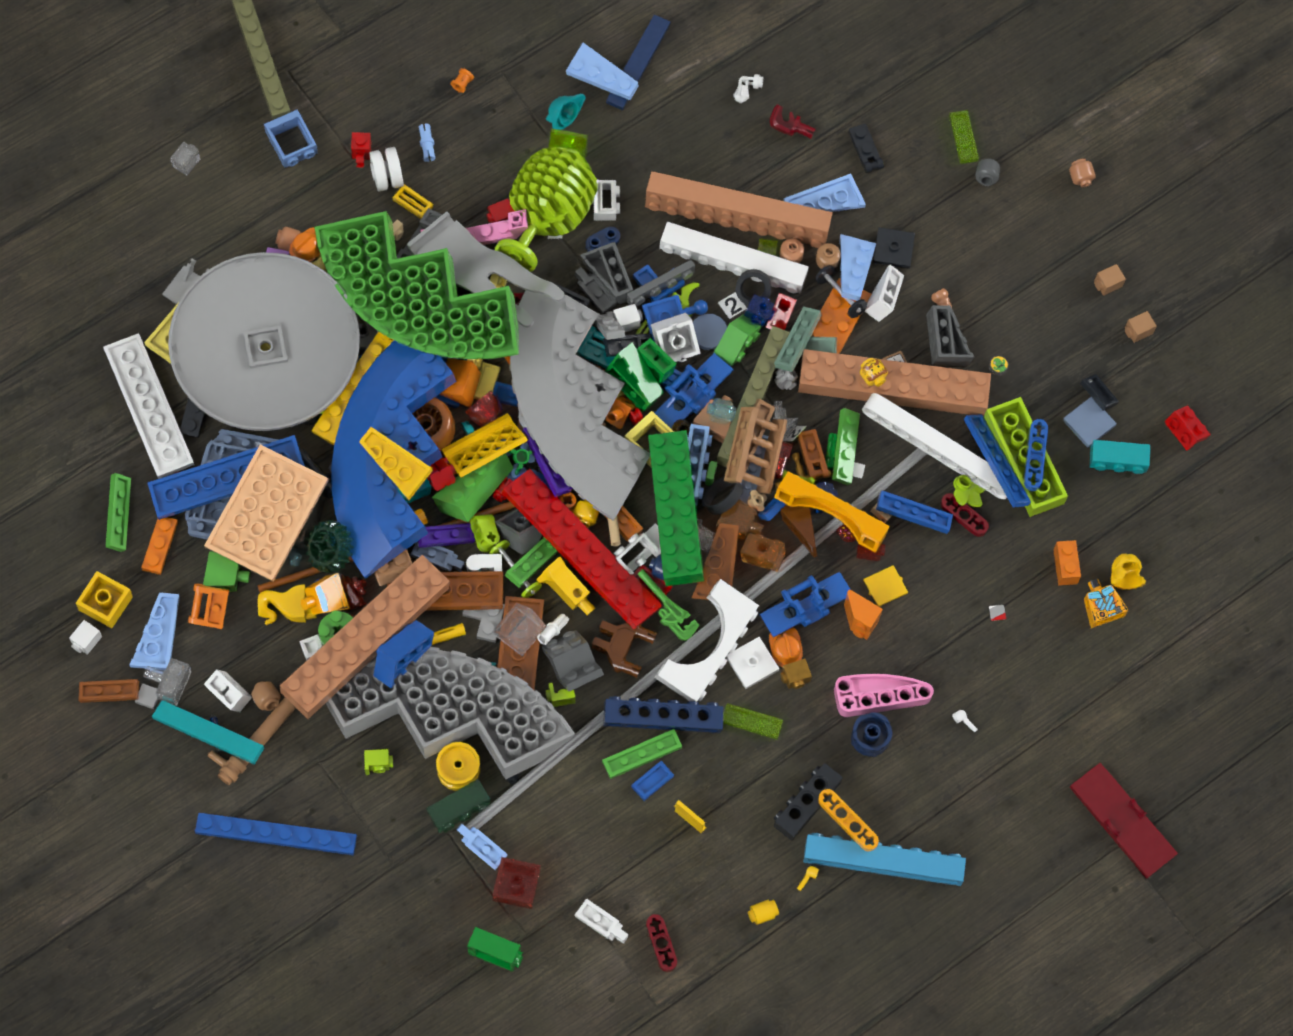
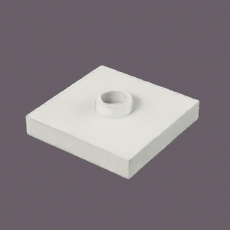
M760 637L726 656L745 689L779 671V667Z

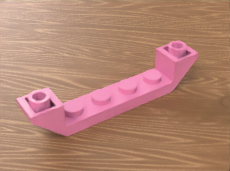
M525 209L508 213V220L466 229L482 245L497 243L502 239H517L528 228L527 211Z

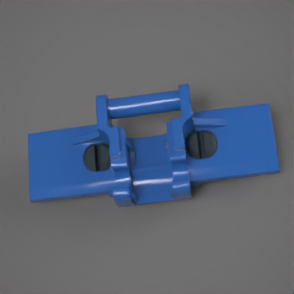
M715 353L697 370L688 364L685 367L686 370L670 386L667 385L664 388L671 397L655 414L671 429L675 421L679 419L685 420L693 412L698 414L715 397L714 389L733 371ZM692 374V386L686 392L681 390L677 393L675 390Z
M840 572L819 583L811 575L807 580L787 591L785 589L782 590L781 594L785 601L760 614V617L774 638L796 625L802 624L806 627L830 614L828 608L845 600L850 588ZM811 587L812 592L809 597L801 601L798 599L793 601L791 599L795 594Z

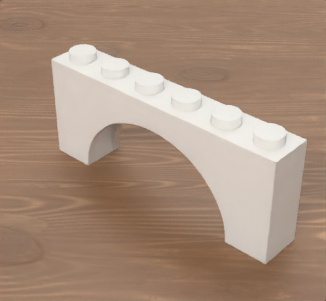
M721 579L716 582L707 596V599L716 607L721 620L720 638L714 651L705 660L696 664H679L668 659L654 677L688 701L697 702L704 698L707 693L704 691L708 684L711 686L717 677L715 675L718 668L722 669L727 662L725 657L729 652L732 653L738 645L736 640L739 636L741 638L748 630L746 627L749 620L752 622L758 614L756 611L759 606Z

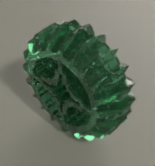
M328 520L326 522H319V525L314 526V530L309 531L311 537L306 538L309 543L305 547L308 548L306 555L310 556L308 561L313 563L312 567L326 573L338 572L340 569L345 568V563L350 562L348 557L353 555L350 550L354 548L351 545L354 539L349 537L351 532L347 530V527L341 525L340 522Z

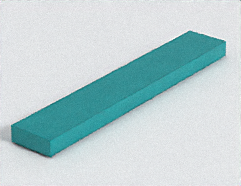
M163 700L152 715L156 721L254 765L264 750V746Z

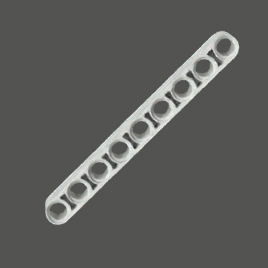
M871 394L862 408L865 415L959 474L968 476L972 482L1000 499L1007 498L987 461L881 395Z

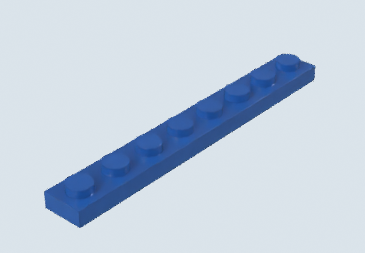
M198 813L195 833L200 835L354 855L357 838L356 834L204 813Z

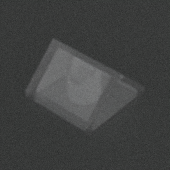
M516 603L492 633L523 656L537 640V636L547 626L532 608Z

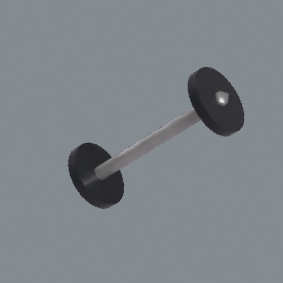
M831 265L822 268L816 275V282L818 284L829 282L841 294L840 286L832 279L835 268ZM844 298L851 305L847 312L850 318H856L865 311L867 302L864 299L854 302L852 299Z

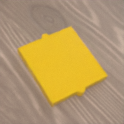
M894 565L863 580L869 590V595H872L879 607L908 594L902 582L903 578L898 575Z
M678 800L674 805L675 812L702 833L706 829L705 822Z

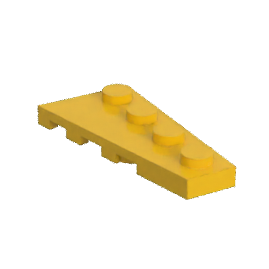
M372 427L369 428L359 441L362 447L408 500L411 499L433 471L430 466Z

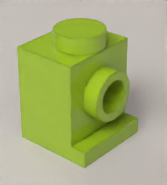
M388 749L364 750L366 775H370V771L384 773L385 770H390L393 767V756H389Z

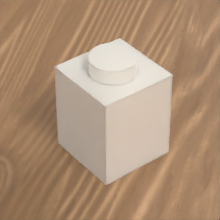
M635 304L613 310L615 319L624 328L625 332L640 327L643 317L640 309L637 310Z
M83 620L69 639L73 649L79 653L83 651L88 655L102 635L97 628Z

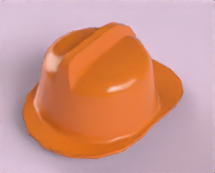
M310 228L294 238L289 248L290 256L311 262L321 255L317 244L315 228Z
M794 627L774 638L771 633L769 634L772 657L778 666L783 667V665L802 659L803 649L798 631Z

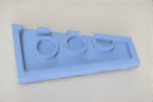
M851 174L783 199L785 202L829 212L865 208L866 206Z
M840 234L841 297L858 301L862 295L876 243Z
M159 593L148 624L143 631L141 641L136 648L134 658L130 662L131 668L170 670L179 594Z

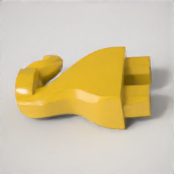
M305 584L296 585L283 593L267 590L258 594V615L263 618H269L265 621V625L272 624L277 620L276 613L267 608L269 603H272L287 619L294 622L306 623V619L317 617V614L314 615L311 608L304 610L301 606V599L307 597Z

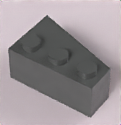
M612 242L581 254L584 265L600 280L617 300V303L620 305L627 302V294L632 292L633 288L616 243Z
M932 305L926 314L932 366H969L974 359V355L966 344L967 340L959 329L960 325L951 306Z

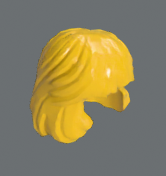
M1121 554L1116 557L1112 564L1110 580L1113 586L1121 590H1131L1145 585L1146 580L1140 576L1142 565L1136 555Z

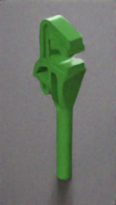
M641 570L638 576L664 605V609H660L658 615L661 617L660 623L668 626L680 640L687 641L697 630L699 624L694 619L689 625L683 627V631L679 625L691 615L688 611L670 600L644 570Z

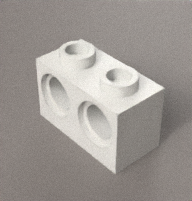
M216 669L204 684L232 711L240 712L252 698L225 671Z

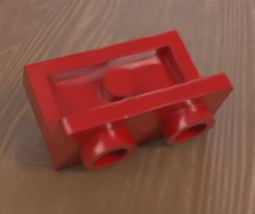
M1189 406L1174 411L1165 420V424L1185 450H1190L1196 443L1207 439L1211 435Z

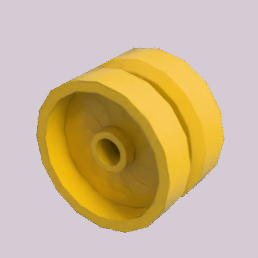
M453 742L444 746L439 752L436 760L437 774L439 780L446 788L454 791H465L478 781L480 775L479 756L476 750L469 744Z

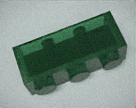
M476 779L429 806L426 810L437 831L440 833L442 831H450L454 828V824L459 821L465 822L472 817L471 814L477 811L479 813L482 812L491 803L490 797L479 779Z

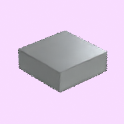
M142 684L138 700H135V703L154 709L161 690Z

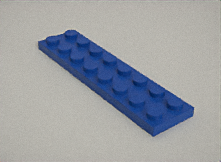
M295 435L262 445L304 466ZM258 447L148 482L157 518L160 520L231 497Z

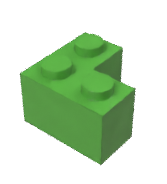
M744 314L728 325L714 353L731 366L737 362L740 363L746 354L744 353L745 348L758 340L760 336L759 330L762 326Z

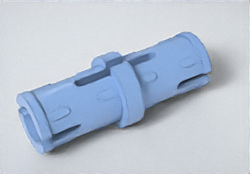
M423 124L419 126L420 146L423 148L424 161L429 162V154L431 161H434L436 157L433 149L434 139L431 136L430 124H425L426 131H424Z

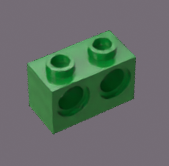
M651 338L637 348L659 385L673 375L677 363Z

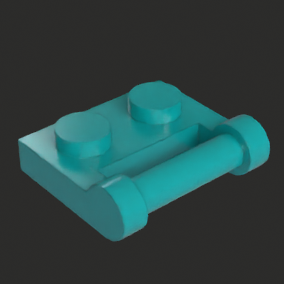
M591 326L577 351V355L606 369L615 357H606L604 345L592 340L595 337L603 341L605 337L596 327Z

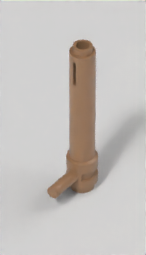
M284 698L249 739L264 746L296 707L287 698ZM213 750L208 754L210 759L222 767L217 776L227 785L235 783L238 779L237 776L247 769L246 766L249 763L236 756H231L227 761Z

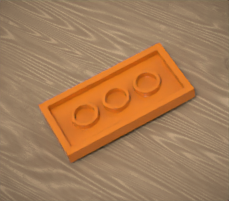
M839 278L836 283L841 288V278ZM833 288L821 309V317L811 337H837V353L840 354L861 315L856 318H850L847 312L851 305ZM863 290L860 299H864L868 303L871 293Z

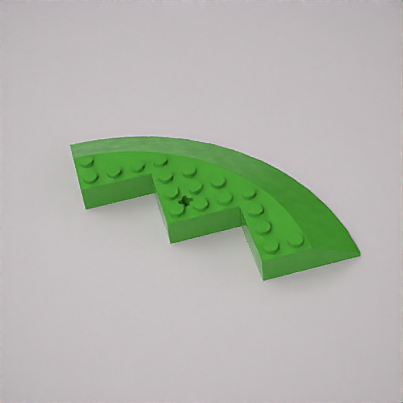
M387 211L314 227L318 248L328 274L337 282L334 286L347 304L365 322L380 333L405 346L443 357L494 359L519 355V328L515 299L509 286L458 297L453 258L448 249L445 248L397 259L393 223Z

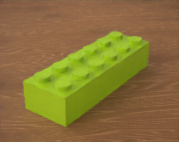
M1019 397L987 409L984 419L1031 501L1028 506H1025L1029 516L1031 517L1065 504L1068 495L1047 451L1045 452L1043 480L1040 488L1036 491H1029L1024 486L1029 430L1033 421L1022 398ZM1034 442L1032 443V448L1034 450H1041L1042 445ZM1030 461V465L1033 468L1040 467L1039 461ZM1036 473L1032 474V478L1030 480L1031 485H1035L1036 483Z

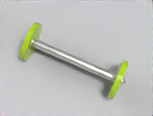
M508 540L501 541L491 549L489 554H502L503 558L512 567L514 563L505 552L510 543ZM526 581L524 585L527 588L521 596L523 598L531 597L542 587V584L535 582L530 585Z

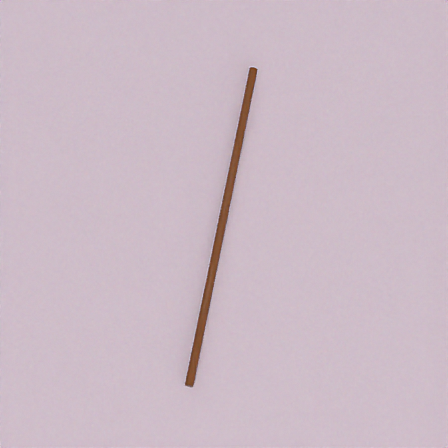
M509 501L476 512L474 516L494 515L515 508V506ZM455 519L437 526L470 523V521L466 522ZM347 555L275 579L274 581L257 585L259 593L354 561L351 555Z

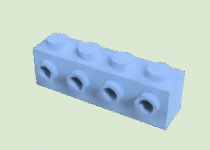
M691 424L688 440L695 502L698 505V499H702L704 488H701V481L705 482L707 470H703L704 464H708L710 453L706 452L707 446L711 447L713 435H709V426Z

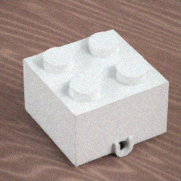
M687 313L651 324L655 343L675 362H684L686 358L701 354L692 319Z

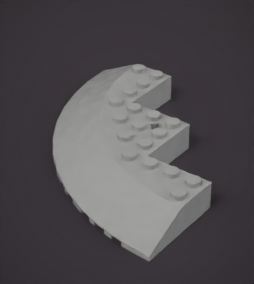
M525 290L519 306L526 310L533 318L534 324L526 328L518 322L519 355L510 356L509 366L512 373L513 393L516 394L519 413L527 424L529 435L532 440L536 441L540 448L539 452L547 458L548 464L556 474L559 473L565 480V484L578 492L580 498L586 499L593 505L594 509L614 521L649 459L650 453L602 425L624 382L576 355L598 313L565 295L562 301L557 302L544 294Z
M430 647L416 663L412 661L405 668L407 672L404 675L399 674L394 680L395 685L392 688H389L373 676L376 656L326 702L345 739L399 714L425 759L439 753L444 746L450 743L462 742L479 734L505 779L542 762L575 736L571 727L563 716L555 710L554 706L550 702L548 703L537 690L534 691L529 687L528 683L517 676L514 677L504 668L499 669L493 666L492 663L484 659L468 657L465 653L453 650L451 652L442 651L437 647Z

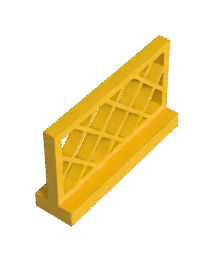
M507 413L441 450L449 464L454 466L456 473L463 477L528 440Z

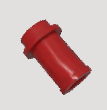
M506 477L493 492V498L499 502L506 500V497L501 492L513 480Z

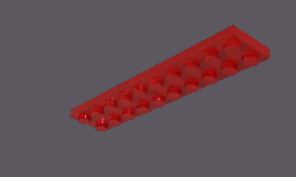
M531 469L527 470L502 490L501 493L634 630L661 608L662 604L633 574H629L615 559L616 557L558 497L554 496L553 492Z

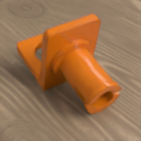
M621 395L615 399L605 420L621 429L630 411L636 408V406L628 397Z

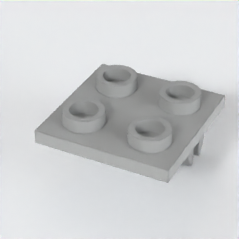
M192 258L191 263H188L187 267H182L162 295L178 304L187 289L200 277L193 272L196 260Z

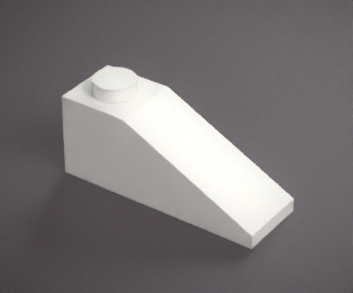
M889 265L871 294L865 312L878 322L894 310L904 275L893 266Z

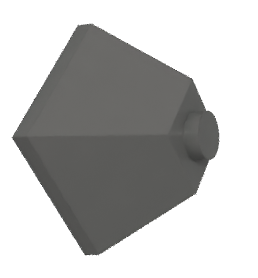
M518 509L495 521L496 527L503 538L509 541V547L522 555L531 550L542 537V534Z

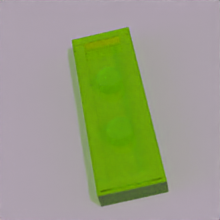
M968 110L951 112L949 117L960 164L977 162L979 157Z
M729 703L726 704L723 714V724L776 740L783 723L782 719Z

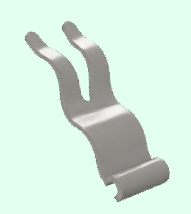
M447 211L407 243L413 255L447 248L453 258L456 286L462 287L471 293L496 289L497 287L488 280L489 275L496 274L519 288L544 294L557 302L562 301L565 297L564 292L552 282L532 274L506 254L482 245L457 220L454 222ZM515 304L517 321L523 327H531L534 324L533 318L526 310Z

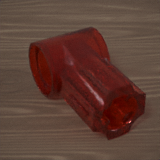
M782 442L774 479H782L793 444Z

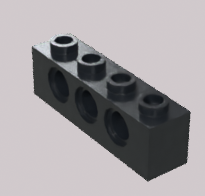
M826 763L821 767L817 766L811 773L813 777L810 781L805 780L799 787V794L797 796L792 795L786 803L788 807L784 811L780 810L774 817L776 820L774 827L791 841L795 839L821 808L818 802L821 791L825 789L835 791L842 782L843 777ZM822 783L824 789L818 790L814 787V784ZM824 795L823 801L826 802L830 795L828 797ZM808 797L812 803L804 804L802 798ZM797 812L800 817L792 819L789 813Z

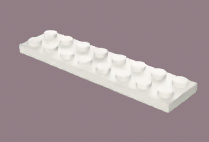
M139 333L104 346L107 358L158 479L193 466L192 457Z

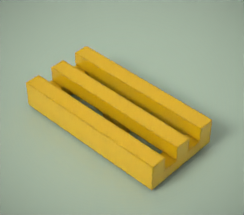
M405 184L393 196V201L422 219L428 208H433V203ZM403 191H405L406 193H408L409 195H411L412 197H414L415 199H417L419 202H421L422 204H424L426 207L424 208L423 206H421L420 204H418L415 200H413L412 198H410V197H408L407 195H405V194L403 193Z

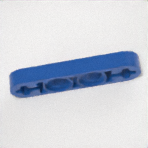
M1041 419L1034 420L1029 430L1024 486L1029 491L1038 490L1043 480L1048 425ZM1037 425H1039L1042 429L1039 437H1036ZM1032 443H1040L1042 445V449L1034 450L1032 448ZM1030 461H1039L1040 467L1033 468L1030 465ZM1036 473V483L1035 485H1031L1030 480L1032 478V474Z

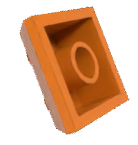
M849 589L844 607L850 630L858 638H865L867 640L879 622L883 609Z

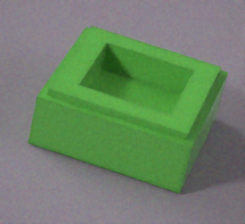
M711 461L709 463L705 484L708 486L714 482L718 462Z

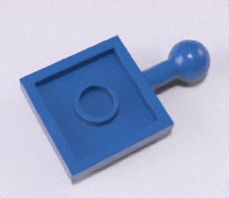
M674 295L644 304L642 309L652 340L655 341L651 324L683 313H687V315L693 313L703 315L707 312L708 305L705 301L698 300L693 306L682 309L679 296Z

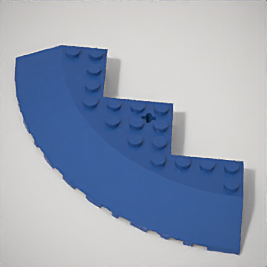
M395 340L376 358L351 395L340 421L333 450L331 482L335 515L341 536L351 558L365 579L426 536L428 532L424 524L398 492V487L362 447L359 441L369 428L372 427L428 466H431L442 458V454L412 413L457 382L453 372L439 355L413 349Z

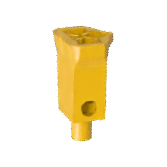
M558 557L536 579L539 583L548 584L572 610L579 607L588 616L596 609L587 599L590 592L568 569L561 557Z

